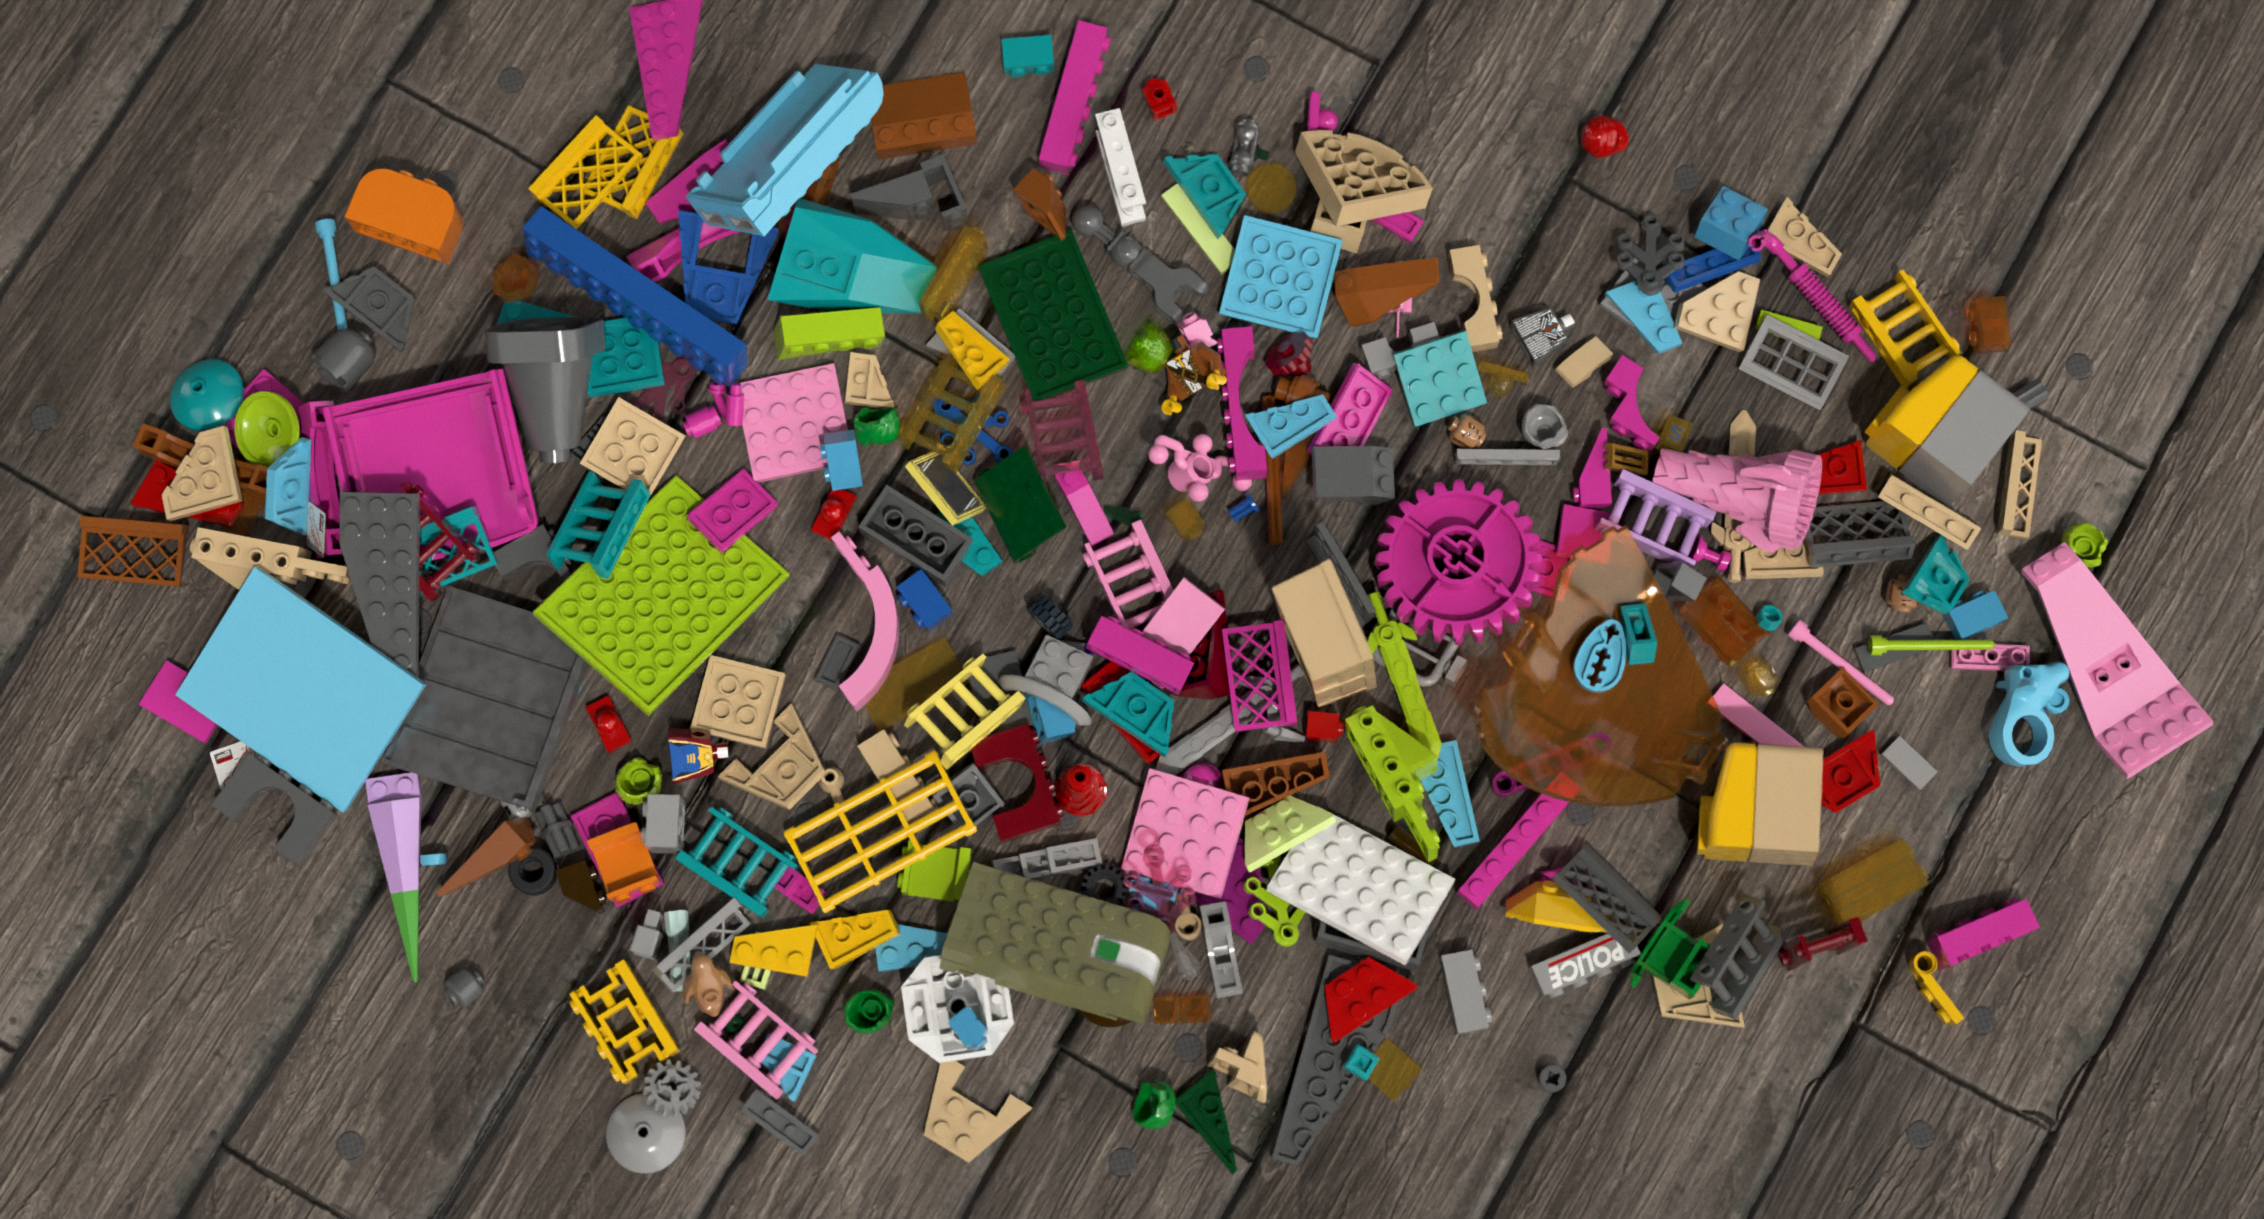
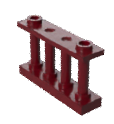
M404 482L401 487L407 493L420 494V507L424 511L420 516V530L431 520L442 530L436 538L419 552V590L429 601H434L443 594L439 589L440 583L464 560L468 558L472 563L480 559L476 554L478 549L471 541L467 540L465 542L423 496L425 491L416 482L413 484L411 482ZM450 539L460 551L433 576H427L421 570L423 568L422 564Z
M1859 916L1848 919L1828 930L1830 935L1806 942L1802 934L1780 947L1781 951L1778 952L1782 966H1786L1788 971H1791L1811 961V955L1832 949L1833 951L1836 950L1837 955H1840L1868 942Z

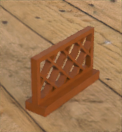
M80 516L79 526H82L77 578L181 587L186 536H189V526ZM89 532L98 533L104 540L95 550L88 544ZM104 534L112 535L109 538H107ZM118 535H123L130 544L118 552L111 541ZM130 536H137V538L132 540ZM144 537H148L155 545L146 554L136 545ZM155 538H160L163 540L158 543ZM170 539L178 540L177 552L170 557L161 546ZM108 545L116 556L105 564L97 553ZM133 547L141 558L130 566L122 555ZM156 550H159L167 559L158 568H155L148 559ZM92 557L102 566L94 574L85 573L86 562ZM119 559L127 570L120 576H115L108 567ZM143 561L153 571L146 578H140L134 571ZM169 563L176 570L175 581L165 580L159 573ZM105 570L108 575H101V573ZM129 573H131L134 577H125V576H127ZM156 575L160 580L151 578Z

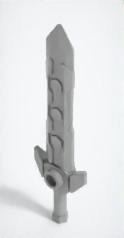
M1298 664L1292 667L1291 670L1293 682L1298 677L1300 678L1304 675L1303 670ZM1247 676L1244 679L1256 687L1263 677ZM1268 679L1258 689L1269 698L1277 691L1276 685ZM1243 682L1240 683V685H1242V686H1244V687H1246V688H1249V687H1248L1247 685H1245ZM1249 690L1239 698L1245 702L1253 690ZM1255 693L1247 704L1259 713L1268 701ZM1277 696L1273 700L1276 704H1278ZM1236 701L1238 710L1242 706V704ZM1231 704L1193 733L1185 736L1170 747L1166 757L1160 755L1155 770L1177 775L1201 758L1207 751L1234 733ZM1270 704L1267 708V718L1269 721H1274L1278 718L1279 710ZM1244 707L1238 715L1239 725L1248 724L1256 718V715Z

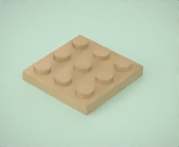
M618 397L580 464L625 490L629 487L632 479L642 480L650 495H652L686 436Z
M710 655L690 729L708 730L710 735L766 749L786 674Z

